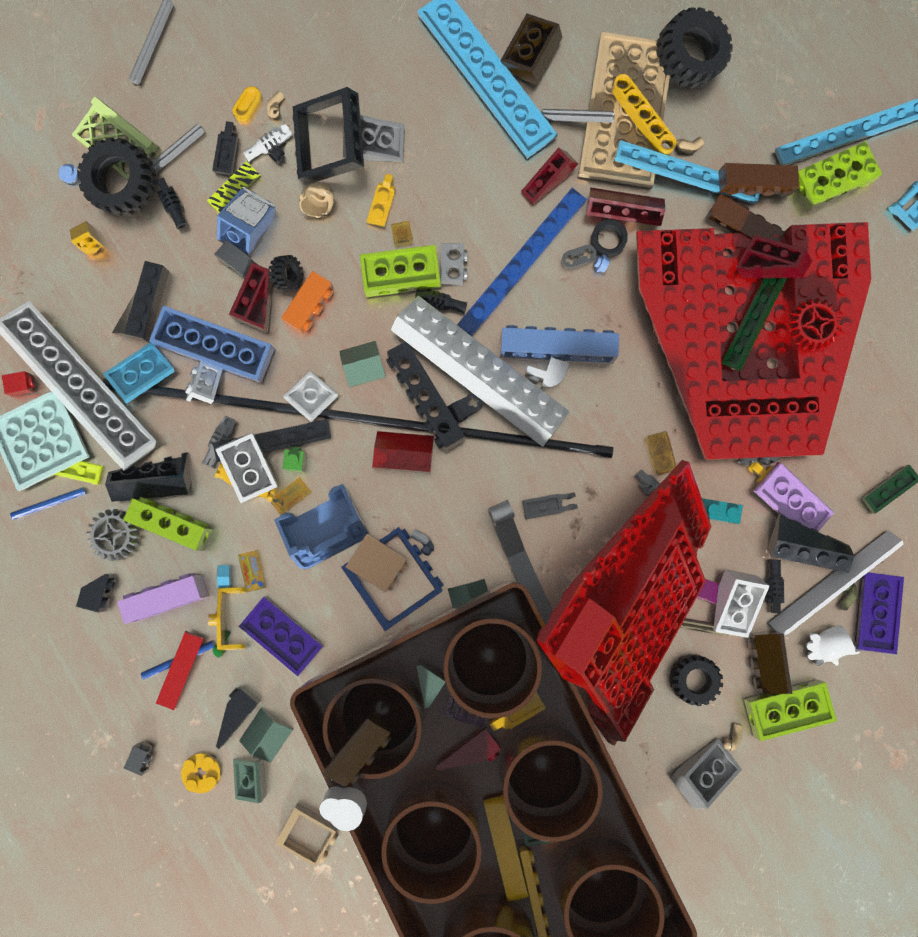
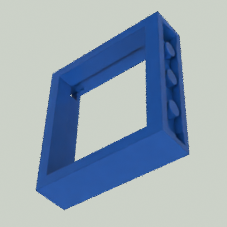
M400 527L379 541L387 544L399 536L434 587V590L390 621L360 577L346 568L347 563L341 566L384 631L443 591L441 587L444 586L438 576L434 578L430 571L433 569L428 561L425 560L423 562L419 555L422 553L417 545H411L408 540L411 537L406 529L401 530Z

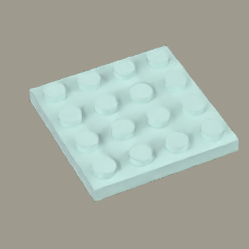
M52 391L0 416V453L18 491H22L90 457L69 410Z

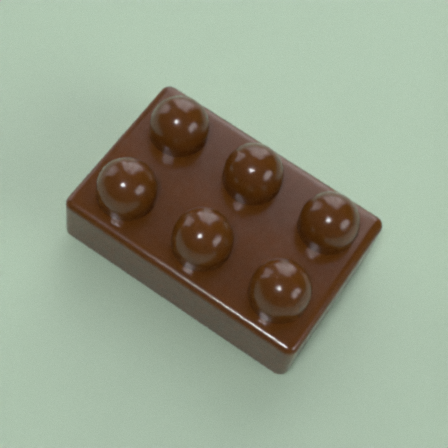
M507 581L308 680L292 694L290 699L291 710L321 773H323L327 764L371 712L392 729L389 734L392 737L384 748L379 746L374 752L377 755L369 766L364 764L359 770L362 774L354 784L350 781L345 787L324 775L323 777L329 789L335 786L341 788L352 787L360 790L366 798L367 805L363 819L357 828L349 832L399 937H537L529 897L512 902L507 900L483 802L485 799L501 795L504 797L518 856V846L524 845L522 831L535 839L551 842L527 847L528 851L532 850L535 863L531 865L533 872H537L539 885H536L537 893L541 892L544 906H541L542 914L547 916L549 927L545 928L547 935H551V937H697L696 928L575 684L562 678L537 642L538 634L545 627V623L529 591L522 584ZM420 661L442 674L445 678V684L429 708L424 706L417 671V663ZM537 691L546 709L512 729L508 728L505 730L501 727L496 731L492 730L489 725L491 720L509 716L521 710L530 702ZM484 727L488 729L501 748L498 751L499 756L491 762L486 760L482 763L439 771L435 767L439 761Z

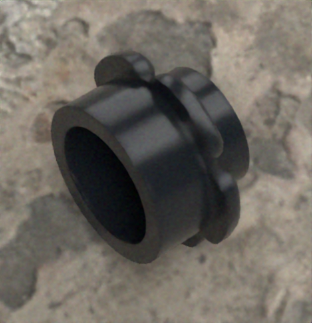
M271 146V149L268 151L269 157L278 164L284 161V151L279 146Z

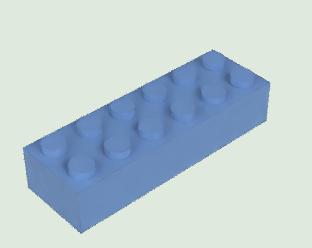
M166 306L162 307L149 340L155 346L205 362L261 384L275 350L269 343Z
M507 325L506 328H502L500 358L550 360L553 357L562 361L613 364L619 354V334L614 333L613 330H603L602 333H599L593 329H584L583 332H579L574 328H565L564 331H560L554 327H546L545 330H540L535 326H526L525 329H521L516 325Z

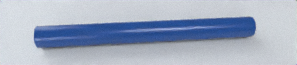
M81 487L11 512L10 516L15 520L85 495L87 491L85 487Z
M212 640L201 645L197 655L215 647L214 641ZM174 658L141 672L142 679L145 680L169 669Z

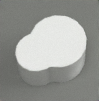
M331 787L327 790L321 802L320 814L339 830H354L363 819L367 805L366 798L356 788Z

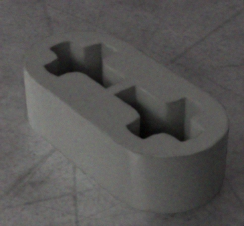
M584 245L567 251L562 256L561 264L568 270L587 265L594 261L597 254L596 249L592 245ZM585 250H587L588 253H592L590 258H588L587 256H580L584 255ZM567 256H570L571 259L577 257L571 265L569 262H565Z

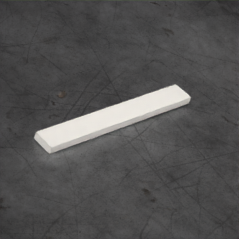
M888 530L854 557L849 573L836 570L769 622V626L776 632L784 633L785 637L903 545V541Z

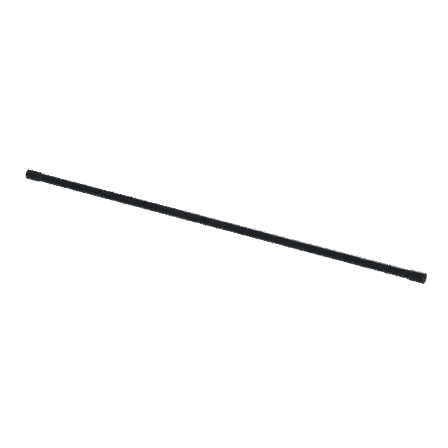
M104 378L102 382L110 390L116 391L108 380ZM152 386L142 394L186 399L188 393H185L183 389ZM215 394L214 401L212 402L302 415L291 404L220 394ZM194 397L191 399V400H193V401H201V402H204V401L199 400V399L194 398ZM324 409L317 416L319 418L429 432L424 424L425 422L331 409ZM441 426L438 430L441 433H446L449 431V428ZM460 427L467 438L585 453L612 458L614 447L548 439L542 447L529 436Z

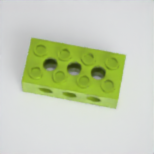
M864 141L799 170V188L796 191L808 212L875 182L882 175V172L867 142Z
M436 245L360 254L366 297L417 291V289L441 288ZM418 266L424 268L422 271L415 270V268ZM398 269L405 270L402 274L396 273ZM381 271L386 272L384 276L377 275Z
M132 498L123 521L195 551H205L214 529L209 528V523L196 519L192 521V516L182 512L173 513L175 509L159 504L156 506L157 502L148 498Z
M815 680L792 686L793 694H761L744 699L754 738L764 741L837 722L827 683ZM808 702H811L810 707L807 709ZM792 706V711L788 714V709ZM773 711V717L769 719V713Z

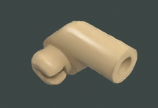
M279 90L267 101V113L271 118L279 116L278 104L285 98Z
M701 137L692 142L684 139L676 141V148L686 154H692L704 145Z
M733 724L732 738L724 740L725 749H730V751L736 750L742 740L743 725Z

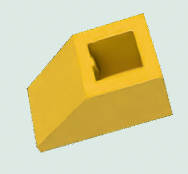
M87 221L70 229L72 243L86 255L97 252L103 246L93 226Z

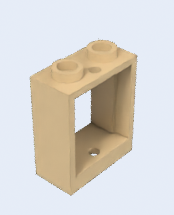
M297 803L275 844L317 867L319 861L324 862L329 853L326 851L328 845H333L339 834L336 833L337 828L331 822ZM300 815L330 831L318 854L287 838Z

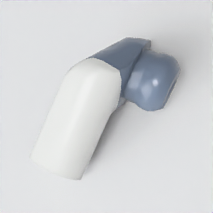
M414 529L411 538L421 542L424 546L421 552L429 556L434 551L432 541L428 535Z

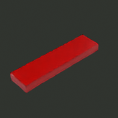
M185 631L155 704L171 710L175 709L204 637Z

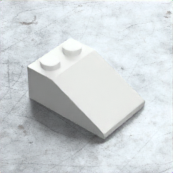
M725 569L718 586L714 631L748 638L769 585L759 576Z

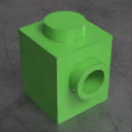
M290 447V450H284L282 469L305 472L307 453L299 447Z

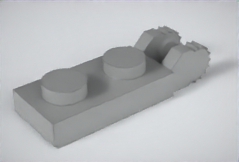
M575 492L522 500L525 520L577 509V504L562 506L561 500L576 497Z

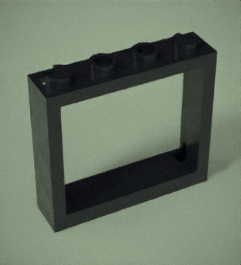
M345 87L292 106L295 156L299 180L311 184L364 167L359 94L349 87ZM342 103L346 158L311 169L307 115Z

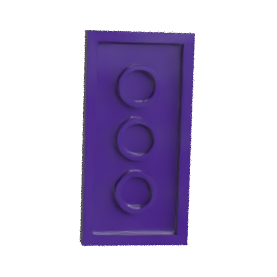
M870 572L862 576L856 649L897 654L904 577Z
M266 596L259 601L239 625L244 632L296 676L302 673L324 646Z

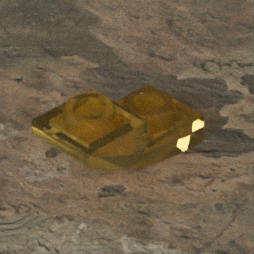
M663 431L648 435L650 454L654 457L656 474L662 475L671 472L676 467L667 432Z

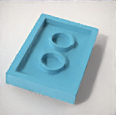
M150 342L104 372L103 375L127 404L175 371L155 345Z

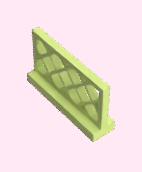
M96 97L90 102L93 106L72 134L86 147L95 146V141L102 139L106 141V138L113 137L117 139L127 136L131 144L134 141L136 147H141L145 150L147 157L150 156L152 151L155 153L159 148L158 145ZM97 112L100 114L101 123L93 124L92 117ZM114 125L115 134L107 135L106 126ZM102 126L103 136L94 137L93 128ZM89 128L90 138L83 139L79 136L83 129ZM120 161L111 166L129 180L130 173H125L123 163H127L126 161Z

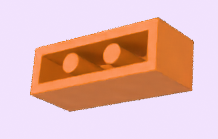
M312 271L281 319L302 334L305 330L308 331L313 324L312 319L314 316L319 315L322 311L324 301L332 296L334 292L332 283Z

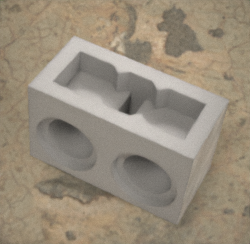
M441 243V285L463 286V280H467V268H463L464 261H467V250H464V244ZM452 252H457L459 257L452 259L449 255ZM455 270L459 275L451 277L449 272Z

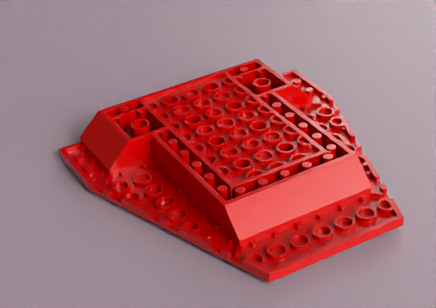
M868 222L791 225L784 231L785 235L780 242L807 250L812 262L803 278L786 279L765 323L767 321L772 322L774 329L773 331L766 330L764 323L741 371L732 370L724 366L722 361L764 279L742 278L736 269L752 239L742 233L715 234L714 228L636 232L639 292L651 317L653 328L662 351L667 358V364L674 376L676 387L685 410H687L690 417L691 425L694 427L705 460L824 455L871 283ZM775 234V235H773L772 237H781V236ZM730 249L732 251V257H725L723 255V250ZM726 286L734 288L733 295H728L725 292ZM809 298L813 301L819 298L820 303L823 300H827V306L834 304L832 310H839L836 317L842 318L837 322L842 325V328L838 329L841 333L840 336L835 337L836 342L830 343V347H823L821 351L817 349L810 351L809 347L805 350L802 349V343L797 346L795 345L797 339H790L794 335L793 332H787L792 327L787 324V321L792 320L789 314L794 312L793 308L795 306H799V303L802 301L806 303V300ZM807 311L802 316L801 324L806 323ZM812 322L810 325H813V327H817L820 324ZM728 323L735 324L736 331L734 333L728 331ZM828 325L823 327L822 338L827 333ZM804 331V333L811 338L810 334ZM768 359H773L776 362L774 369L767 366Z
M681 460L572 581L568 589L563 592L558 606L552 610L547 624L538 634L537 642L562 678L587 691L592 699L588 706V712L606 741L615 746L617 741L626 742L654 691L650 681L706 582L697 559V551L701 547L703 548L712 526L688 461Z

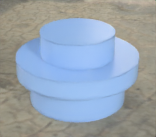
M64 164L60 167L59 177L62 181L72 183L77 180L78 170L74 165Z
M605 254L597 256L593 265L595 271L604 273L610 263V259Z

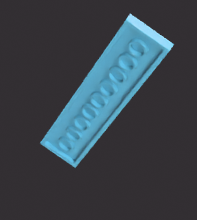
M432 0L418 10L419 17L527 159L557 138L558 134L507 67L501 63V59L456 0Z

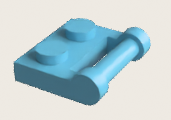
M915 181L910 186L911 188L896 203H892L889 206V211L897 215L912 231L918 227V200L907 211L902 207L918 193V181Z

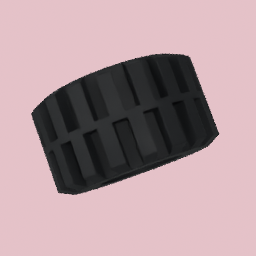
M689 654L687 657L679 658L680 661L675 662V668L670 671L672 677H669V681L672 682L670 686L675 691V695L690 705L702 706V704H710V700L714 702L716 694L720 695L721 693L719 688L723 687L721 682L723 675L719 673L721 671L720 668L712 660L696 654ZM694 669H701L706 677L704 686L697 691L689 690L686 683L688 674Z

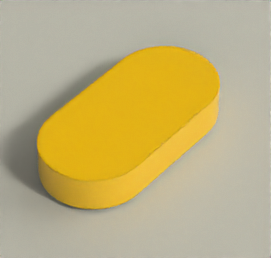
M246 87L232 109L236 120L246 122L252 117L262 100L261 92L257 87Z

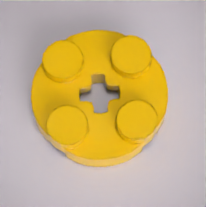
M207 752L193 754L183 763L181 769V779L185 788L195 793L210 791L217 785L222 775L220 762ZM199 768H202L203 771H206V774L203 775V778H200V776L197 775V771H199Z

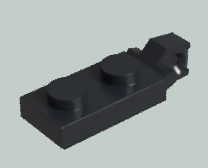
M226 121L225 130L218 134L212 169L214 173L233 175L238 144V134L235 133L236 126L234 122Z

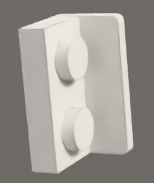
M200 361L197 367L194 366L190 373L192 381L187 384L185 393H188L186 400L190 401L194 397L212 404L222 369Z

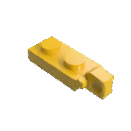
M386 173L383 183L379 182L368 214L367 224L381 228L386 227L395 196V187L392 186L393 175Z
M536 691L530 702L521 710L509 716L494 718L489 722V725L493 731L501 727L505 730L508 728L512 729L543 711L546 707Z

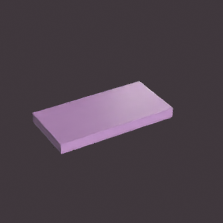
M777 462L753 490L778 514L781 513L791 520L801 522L802 525L808 528L818 530V532L834 514L819 497L781 462Z

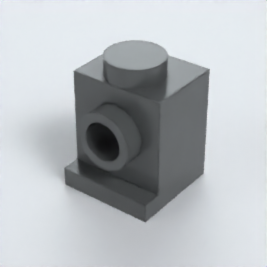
M146 742L134 745L124 769L140 776L147 773L149 769L147 767L153 758V755H151L152 745Z

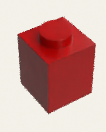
M22 371L2 375L4 394L15 397L35 393L36 381L32 374Z

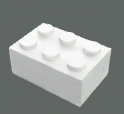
M254 432L243 435L215 449L240 503L277 487V482Z

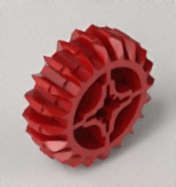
M809 298L806 300V303L802 301L799 303V306L793 308L794 312L789 314L792 320L787 321V324L792 327L787 332H793L794 335L790 339H797L795 345L798 346L802 343V349L804 350L809 347L810 351L815 349L821 351L823 347L828 348L830 343L836 342L835 337L841 334L838 329L842 328V325L837 322L842 318L836 317L839 310H832L834 304L827 306V300H823L820 303L819 298L814 299V301ZM807 311L806 323L801 324L802 316ZM813 322L820 325H818L817 327H813V325L810 324ZM828 325L827 333L822 338L823 327ZM804 331L808 332V333L810 334L811 338L808 337V336L804 333Z

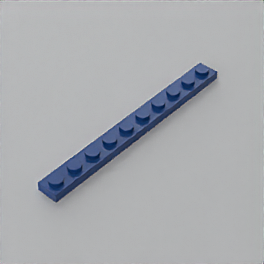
M573 187L569 190L459 321L457 326L473 337L586 202V198Z

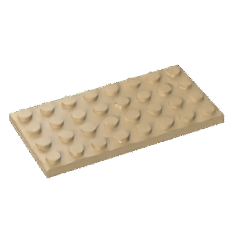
M601 31L589 110L614 111L615 120L612 123L587 122L578 177L647 188L653 187L655 173L614 161L617 145L620 140L653 151L655 150L614 97L612 87L618 75H628L663 121L670 76L664 74V68L660 67L658 63L660 58L656 55V50L659 48L656 46L657 40ZM622 84L618 85L620 88H626ZM629 99L631 103H637L634 99ZM640 114L642 118H648L647 115ZM651 129L653 133H659L657 129Z

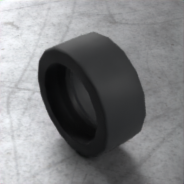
M606 219L599 222L591 235V245L596 249V253L600 256L605 254L607 258L620 254L628 241L626 228L621 222L614 219ZM605 228L614 229L619 233L620 242L613 249H606L599 244L598 235Z

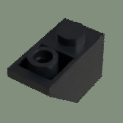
M104 574L83 586L80 590L76 607L98 613L105 612V609L110 605V591L115 587V574Z

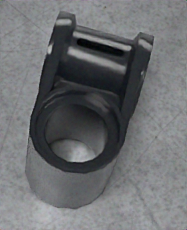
M472 393L447 407L457 424L480 411L483 403L479 397ZM471 399H474V401L478 400L477 407L469 406Z

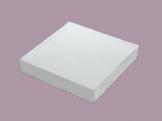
M309 371L283 397L312 422L338 397V394L312 371Z

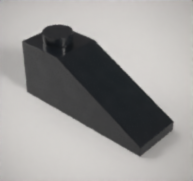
M242 686L240 689L236 687L229 695L231 699L226 705L216 744L218 749L229 740L261 702L245 686Z

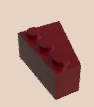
M754 234L736 269L742 278H803L812 259L805 249Z
M252 262L229 315L238 322L268 334L273 282L270 281L272 276H269L268 272L271 271Z

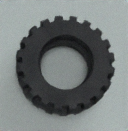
M700 7L682 10L660 32L656 44L659 47L656 50V55L660 58L658 63L660 67L664 68V74L666 76L669 75L671 77L670 80L674 83L679 82L680 86L685 87L688 85L689 88L701 87L713 80L727 67V63L731 59L730 53L733 50V44H730L732 37L731 33L728 34L727 30L729 28L727 25L721 22L723 19L719 16L716 17L714 12L710 10L705 11V8ZM683 36L693 37L702 45L705 61L697 60L687 52L683 43Z
M113 137L106 138V141L102 139L97 141L96 146H89L88 153H83L81 157L83 161L78 164L80 173H77V180L81 181L79 188L80 191L84 192L83 196L86 200L90 201L93 206L117 216H122L123 214L128 216L133 214V210L136 212L142 210L141 206L143 204L147 205L150 202L148 200L149 196L153 197L155 191L152 189L157 183V180L153 178V176H156V170L152 168L153 163L147 157V154L130 142L120 138L114 139ZM126 161L130 171L128 183L121 191L110 194L105 185L106 174L115 163Z

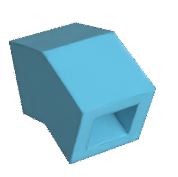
M218 565L217 587L230 588L232 585L231 566Z

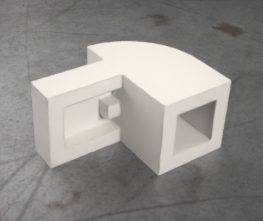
M551 357L546 371L528 366L525 376L528 377L529 381L535 383L542 381L540 389H553L562 382L569 363Z

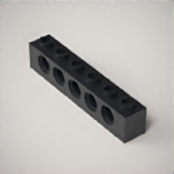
M405 341L388 350L386 361L389 367L396 370L397 374L395 376L400 385L404 384L407 388L405 390L407 397L410 401L414 400L416 403L415 409L420 417L423 416L426 422L424 424L429 433H434L436 437L434 441L438 448H443L444 452H447L465 441L464 433L411 346ZM404 362L410 364L406 369L400 367ZM417 378L420 382L413 385L410 383V380ZM422 394H427L429 399L423 401L419 397ZM437 410L439 415L432 417L429 415V412ZM441 426H447L449 431L441 433L438 429Z

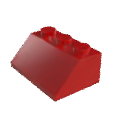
M377 431L372 468L431 474L434 436Z

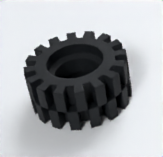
M293 255L274 257V260L270 262L272 265L269 266L271 272H268L269 276H272L270 281L274 282L273 286L281 291L297 289L300 286L299 283L303 281L300 278L303 277V273H301L303 268L299 267L301 263L297 261L298 258L293 257Z

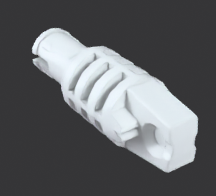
M286 124L281 125L258 138L256 144L242 152L250 162L262 153L267 154L271 146H280L292 136V133Z

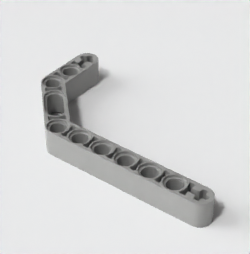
M506 500L488 508V513L517 582L527 588L546 625L550 619L552 609L523 546L513 519L515 515L509 501Z

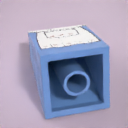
M243 187L217 215V240L222 243L227 240L250 257L274 219L275 205L258 196L255 192Z

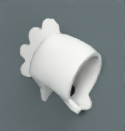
M842 625L828 628L820 635L811 633L809 635L811 641L806 643L807 649L811 650L808 652L807 657L810 660H815L816 666H821L826 661L839 665L838 660L841 657L860 653V650L856 649V646Z

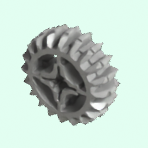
M107 509L105 514L103 512L98 513L99 518H92L95 524L88 525L89 528H92V531L86 532L87 535H91L87 542L93 543L90 549H96L94 554L96 556L101 554V559L108 557L109 561H113L114 559L121 560L122 556L127 558L129 556L128 552H134L132 545H139L135 538H140V535H136L135 532L139 531L140 528L123 521L126 511L121 510L119 512L118 509H113L111 512V510ZM114 519L121 521L126 529H119ZM105 525V531L100 534L102 527ZM114 532L119 533V534H116L115 536H113V538L107 537V536H111V534H113ZM124 536H127L125 543L123 544L122 547H120V546L122 545V544H121L122 538H123ZM101 541H108L113 551L107 549Z

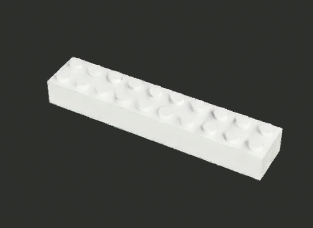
M417 296L396 317L391 331L542 447L570 412L420 296Z
M30 301L0 318L1 336L123 471L155 449L156 440Z

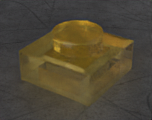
M409 221L391 224L394 244L413 241Z

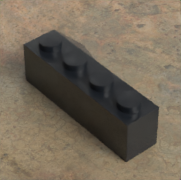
M148 261L144 262L137 290L115 326L113 334L150 342L149 340L169 275V270L166 267Z
M188 452L182 453L181 457L172 459V456L166 457L164 461L154 464L152 461L146 462L139 468L131 466L125 471L118 469L108 472L105 486L111 502L132 500V498L140 499V497L155 498L189 494L191 483Z
M781 513L778 515L768 544L771 556L774 558L848 573L855 557L850 545L829 535L819 533L814 528H808L802 525L801 522L791 520Z

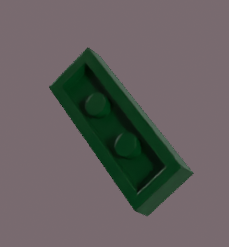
M910 464L906 465L861 499L870 511L876 514L917 484L918 475Z

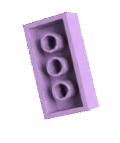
M188 573L179 576V581L171 579L161 582V587L159 585L141 589L142 593L132 592L123 595V600L117 601L124 624L137 622L209 597L203 575Z

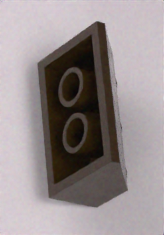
M526 13L502 56L501 63L520 79L537 85L563 38L560 25Z
M776 631L750 633L748 647L749 650H752L753 658L750 659V663L755 671V677L753 678L755 689L762 694H793L784 633Z
M371 712L327 764L322 774L345 787L350 781L354 784L361 776L362 772L359 770L364 764L369 766L377 755L374 752L379 746L384 748L392 737L389 734L392 729Z

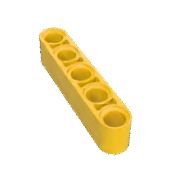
M626 74L618 75L612 87L614 97L656 152L670 156L676 146L675 137L632 79ZM622 84L626 88H620L618 85ZM629 99H634L637 103H631ZM640 114H645L648 118H642ZM651 129H657L659 133H653ZM666 143L670 148H664L662 144Z
M501 795L485 799L483 802L507 900L512 902L527 898L528 893L504 797Z

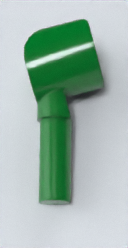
M228 630L225 632V642L231 633ZM216 645L212 652L217 658H220L226 650H218Z

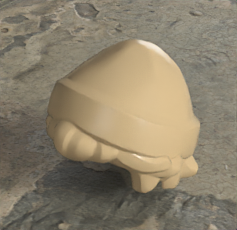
M312 183L306 186L300 194L299 206L301 211L309 216L319 218L323 214L327 215L334 204V192L325 183Z

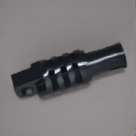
M164 178L157 180L161 189L157 194L166 213L171 215L178 230L187 227L188 223L182 214V205L173 186L168 187Z
M417 289L415 298L420 296L434 308L443 311L450 309L465 314L467 302L453 299L449 294L427 289V291Z
M769 559V577L766 579V583L769 585L767 603H770L771 613H781V603H784V579L781 577V560Z

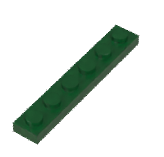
M787 278L763 279L722 361L724 366L741 371Z

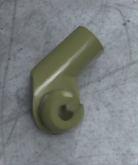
M854 583L845 590L846 596L839 603V606L846 611L857 599V586Z

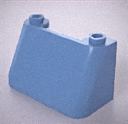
M343 484L335 486L330 490L328 494L330 500L296 517L293 513H283L274 519L289 557L300 569L311 568L362 541L368 533Z

